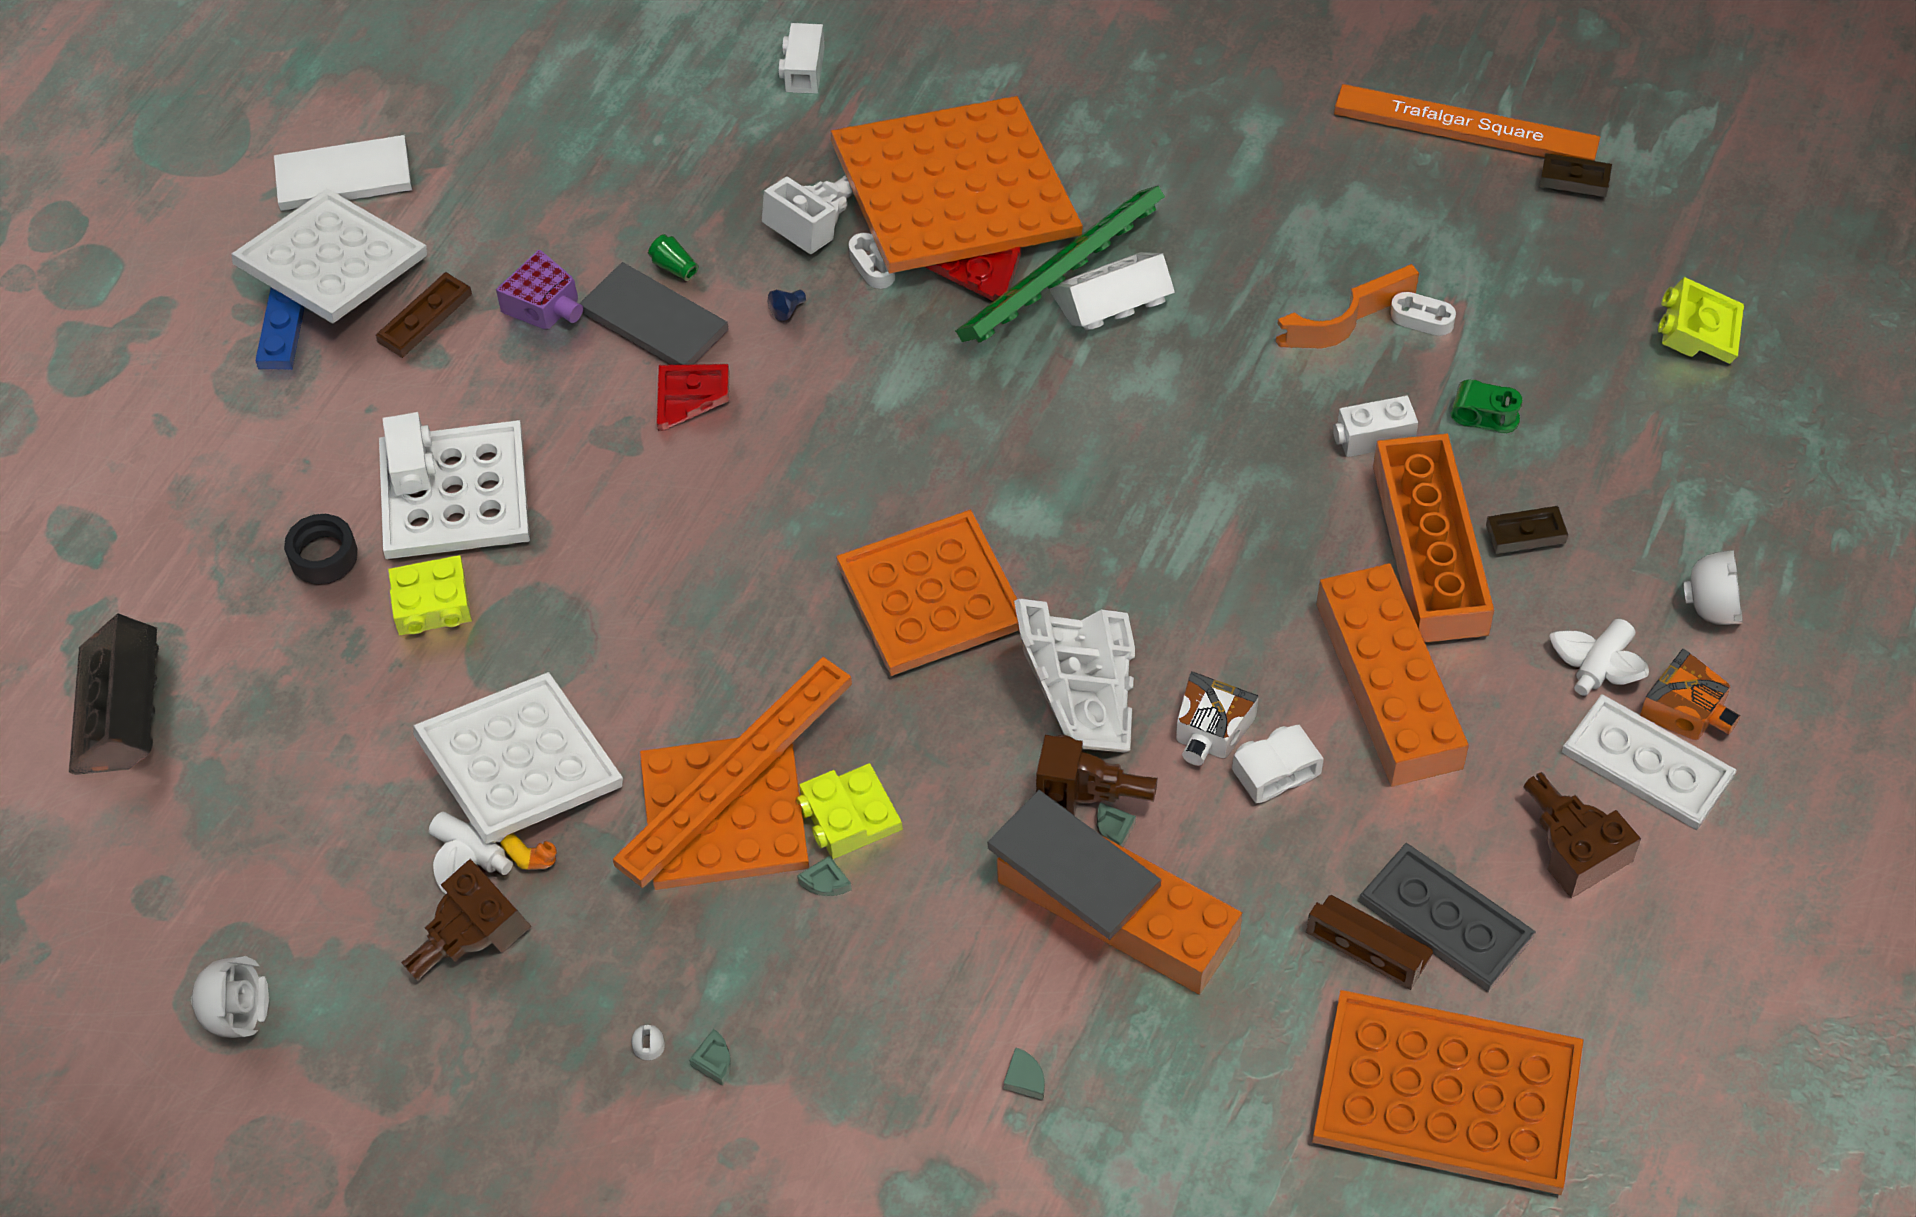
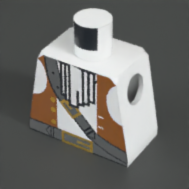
M1191 671L1177 722L1176 740L1186 745L1182 753L1183 758L1190 764L1200 766L1204 763L1207 754L1219 758L1228 757L1255 720L1259 696Z

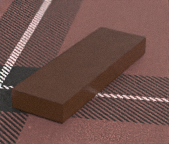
M445 272L376 334L377 342L403 358L472 295L471 287Z

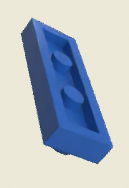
M272 287L270 288L255 361L258 369L292 370L305 307Z

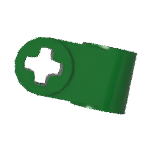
M1471 379L1464 380L1458 386L1450 413L1451 418L1463 426L1478 427L1507 434L1513 432L1519 426L1520 415L1518 411L1522 407V396L1516 389L1511 387H1501ZM1506 397H1509V398H1510V399H1509V406H1508V405H1505V404H1506ZM1501 415H1505L1503 424L1501 423Z

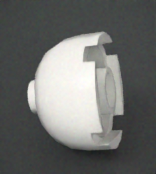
M1734 550L1720 551L1704 556L1692 568L1691 581L1684 582L1686 604L1694 603L1697 614L1703 620L1712 624L1731 625L1743 623Z
M247 956L225 958L212 962L199 973L193 987L191 1004L197 1020L204 1029L220 1037L227 1038L251 1036L258 1031L253 1029L256 1026L257 1020L264 1022L267 1016L269 992L265 976L258 977L254 967L259 966L255 960Z

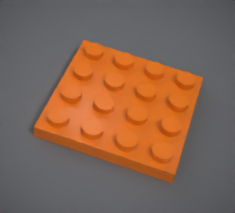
M971 509L836 556L839 570L890 676L1019 631L1014 604L1017 597Z
M737 738L640 751L647 825ZM793 743L653 878L655 890L809 868L801 805L796 801V797L800 796Z

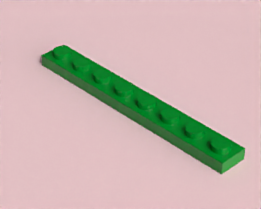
M1159 185L1138 191L955 330L961 342L976 339L980 343L991 337L995 333L993 328L999 323L1006 324L1019 315L1017 310L1021 306H1029L1042 298V290L1046 287L1048 289L1053 288L1066 279L1064 274L1067 271H1074L1089 261L1087 258L1092 252L1098 253L1111 245L1110 238L1114 235L1120 236L1134 227L1132 222L1135 219H1142L1156 210L1155 204L1165 197Z

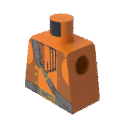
M1683 648L1647 694L1640 716L1656 725L1693 740L1700 739L1710 724L1729 735L1741 717L1738 713L1724 706L1731 688L1729 683Z

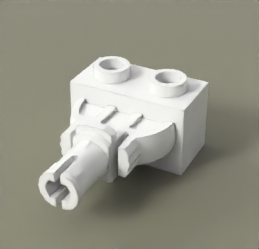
M846 175L835 183L820 181L814 186H801L786 176L764 190L762 222L809 254H812L834 239V228L839 214L846 210V199L854 195Z

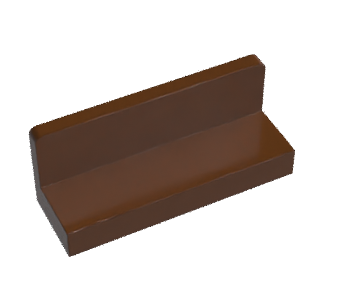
M1329 895L1323 905L1316 902L1309 913L1307 934L1410 990L1432 958L1433 950L1428 946L1333 895Z

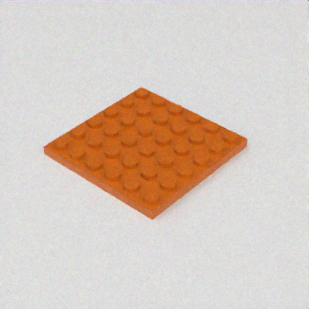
M1018 96L831 130V143L889 274L1006 251L1019 246L1026 247L1082 235L1083 225Z

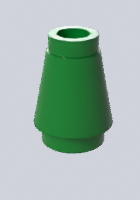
M660 235L653 241L648 250V255L652 258L653 264L683 278L685 281L693 278L698 271L699 265L694 262L673 236Z

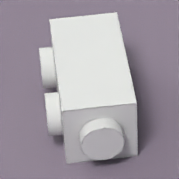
M791 23L789 36H784L783 55L786 57L785 59H780L779 78L785 79L786 92L818 94L825 49L823 24Z
M1407 395L1339 408L1338 422L1333 425V434L1337 445L1342 444L1346 457L1375 452L1376 443L1379 440L1416 437L1418 420Z
M418 412L383 418L389 474L395 494H413L418 491L432 489L430 474H436L432 452L427 453L426 447L432 446L429 426H422Z

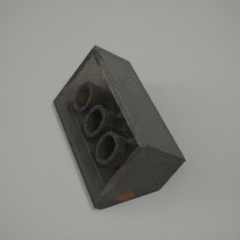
M117 613L79 647L69 773L78 775L129 770L141 759L149 755L153 746V738L150 737L151 722L155 714V707L152 705L153 690L157 683V676L154 674L155 659L159 652V645L156 643L157 627Z

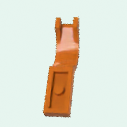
M1410 264L1352 288L1349 309L1343 315L1332 320L1314 321L1303 318L1295 312L1278 319L1277 324L1281 329L1287 330V332L1277 336L1276 343L1279 347L1317 349L1338 345L1349 338L1356 327L1358 319L1391 306L1394 296L1401 292L1416 293L1419 272Z

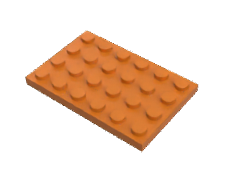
M1340 990L1312 1143L1562 1195L1584 1039Z

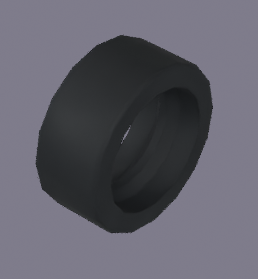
M327 513L313 514L299 520L290 528L285 537L284 550L293 573L301 580L312 584H327L341 579L351 571L357 560L358 548L348 523L338 516ZM320 537H333L342 542L340 549L334 555L324 560L310 561L300 556L302 549L309 542Z

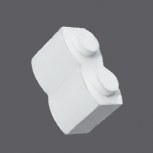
M1300 725L1282 726L1274 730L1267 740L1248 741L1242 744L1233 756L1232 770L1255 803H1262L1280 795L1288 788L1301 786L1319 776L1322 772L1324 758Z

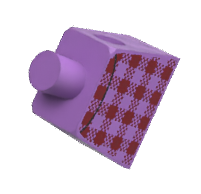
M537 250L496 289L502 313L542 329H550L561 317L571 323H575L583 312V306L577 303L578 295L572 276L541 250Z

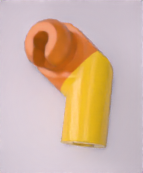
M511 833L500 843V847L505 850V853L523 870L547 869L556 861L557 849L551 842L544 841L543 844L539 843L535 848H527L516 834Z

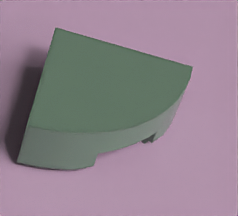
M1100 803L1097 813L1099 834L1124 847L1136 823V816Z
M830 856L797 875L798 883L809 892L817 895L837 896L852 890L851 882Z
M713 1029L689 1061L692 1067L723 1086L730 1073L731 1058L724 1038Z
M1015 1048L1004 1080V1089L1043 1100L1045 1081L1040 1065L1029 1053Z

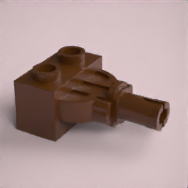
M1045 735L1036 772V792L1040 790L1075 816L1078 802L1093 803L1106 800L1115 803L1116 799L1119 800L1120 796L1154 802L1158 778L1126 774L1124 769H1121L1120 764H1109L1096 756L1083 753V741L1075 740L1067 735Z
M1543 772L1537 773L1536 778L1532 776L1526 781L1523 786L1524 790L1533 797L1544 811L1540 816L1539 823L1547 832L1548 847L1552 853L1547 870L1570 898L1575 897L1634 861L1641 838L1617 810L1607 815L1596 807L1583 804L1576 795L1572 797L1562 796Z
M469 859L441 884L447 893L437 906L435 918L424 927L429 933L427 935L428 940L405 960L401 961V963L419 981L427 971L444 957L448 958L450 956L456 962L466 952L471 953L483 950L492 943L503 953L532 926L480 868Z

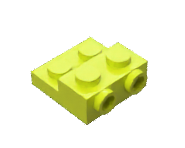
M1683 277L1674 288L1669 287L1666 290L1661 305L1666 307L1667 311L1658 325V332L1663 334L1662 344L1690 357H1693L1700 350L1729 364L1738 357L1744 304L1686 277Z
M460 555L388 569L393 618L399 636L419 634L425 630L455 627L461 623L472 622L463 563Z
M870 763L840 776L837 775L835 770H832L799 784L801 795L796 797V801L801 805L802 816L804 818H811L815 825L812 827V832L816 843L820 849L826 847L832 859L903 830L902 821Z

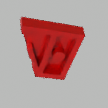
M659 365L658 431H665L728 402L729 365Z

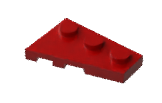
M1021 247L925 266V268L995 301L1011 288L1021 257Z

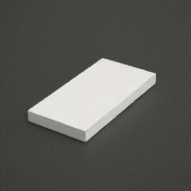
M405 135L274 155L277 198L280 211L299 208L326 189L347 200L412 190Z
M1603 694L1600 695L1562 749L1564 755L1695 830L1699 829L1737 771L1735 768Z

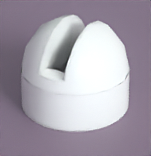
M642 1025L634 1031L631 1043L633 1051L638 1058L653 1060L663 1053L665 1048L664 1037L656 1026ZM645 1035H650V1048H643Z

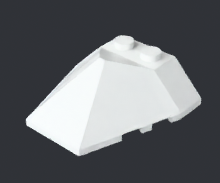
M1020 598L1015 600L1014 604L1024 655L1063 734L1075 740L1083 741V749L1123 753L1129 751L1131 745L1132 708L1127 707L1128 690L1133 688L1134 678L1129 676V661L1135 658V645L1128 613L1101 609L1083 620L1050 616L1047 602Z

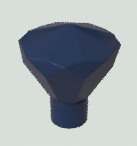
M776 289L769 292L767 302L772 315L779 321L788 320L797 305L806 301V295L802 290L790 293Z

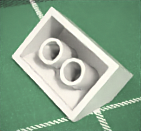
M1144 252L1136 253L1065 279L1057 286L1050 288L1051 294L1072 326L1084 327V330L1104 325L1103 319L1113 315L1115 319L1135 313L1134 307L1145 304L1146 308L1165 302L1164 296L1175 293L1163 253Z

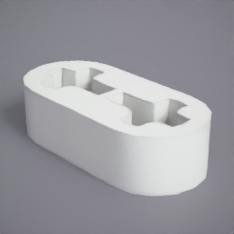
M859 233L854 235L849 241V257L866 283L876 289H883L892 285L895 281V273L889 274L872 234ZM864 250H870V255H867V253ZM876 266L879 271H874V267Z
M1401 292L1392 299L1390 316L1400 326L1432 335L1443 336L1453 330L1456 311L1447 302L1412 292ZM1405 307H1409L1408 311H1403ZM1438 316L1443 317L1441 321L1436 320Z

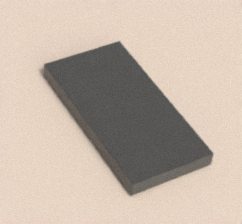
M624 262L619 264L579 303L583 306V314L671 365H694L728 330V322Z
M1040 790L987 842L988 849L1109 940L1161 887V879Z
M1407 842L1359 896L1360 903L1407 936L1431 948L1434 955L1487 992L1504 975L1536 934L1535 930Z

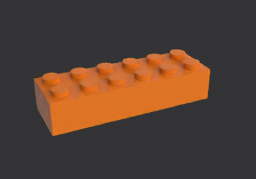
M1448 433L1377 441L1373 462L1376 483L1403 594L1424 642L1489 636L1495 610Z
M1388 563L1320 579L1316 603L1390 786L1394 787L1463 770L1469 744L1391 564Z
M1109 839L1107 840L1161 879V887L1111 940L1001 858H997V875L1000 884L1199 995L1240 936L1243 912Z

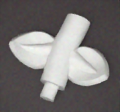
M1614 619L1597 640L1579 631H1554L1549 635L1554 649L1564 662L1570 666L1580 667L1576 674L1579 681L1574 689L1582 696H1587L1591 689H1598L1605 678L1612 684L1621 685L1646 678L1649 675L1648 665L1643 658L1635 653L1622 651L1636 634L1634 627L1625 620Z
M440 812L432 820L429 826V834L445 842L437 852L433 862L435 879L445 894L447 892L442 888L441 884L469 859L489 873L497 870L501 874L506 875L511 870L513 862L505 857V850L496 844L501 842L506 836L485 844L471 822L468 824L446 812Z

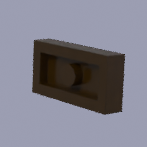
M1545 153L1539 186L1606 197L1612 164Z
M1558 506L1487 517L1486 527L1496 554L1567 542L1568 532Z

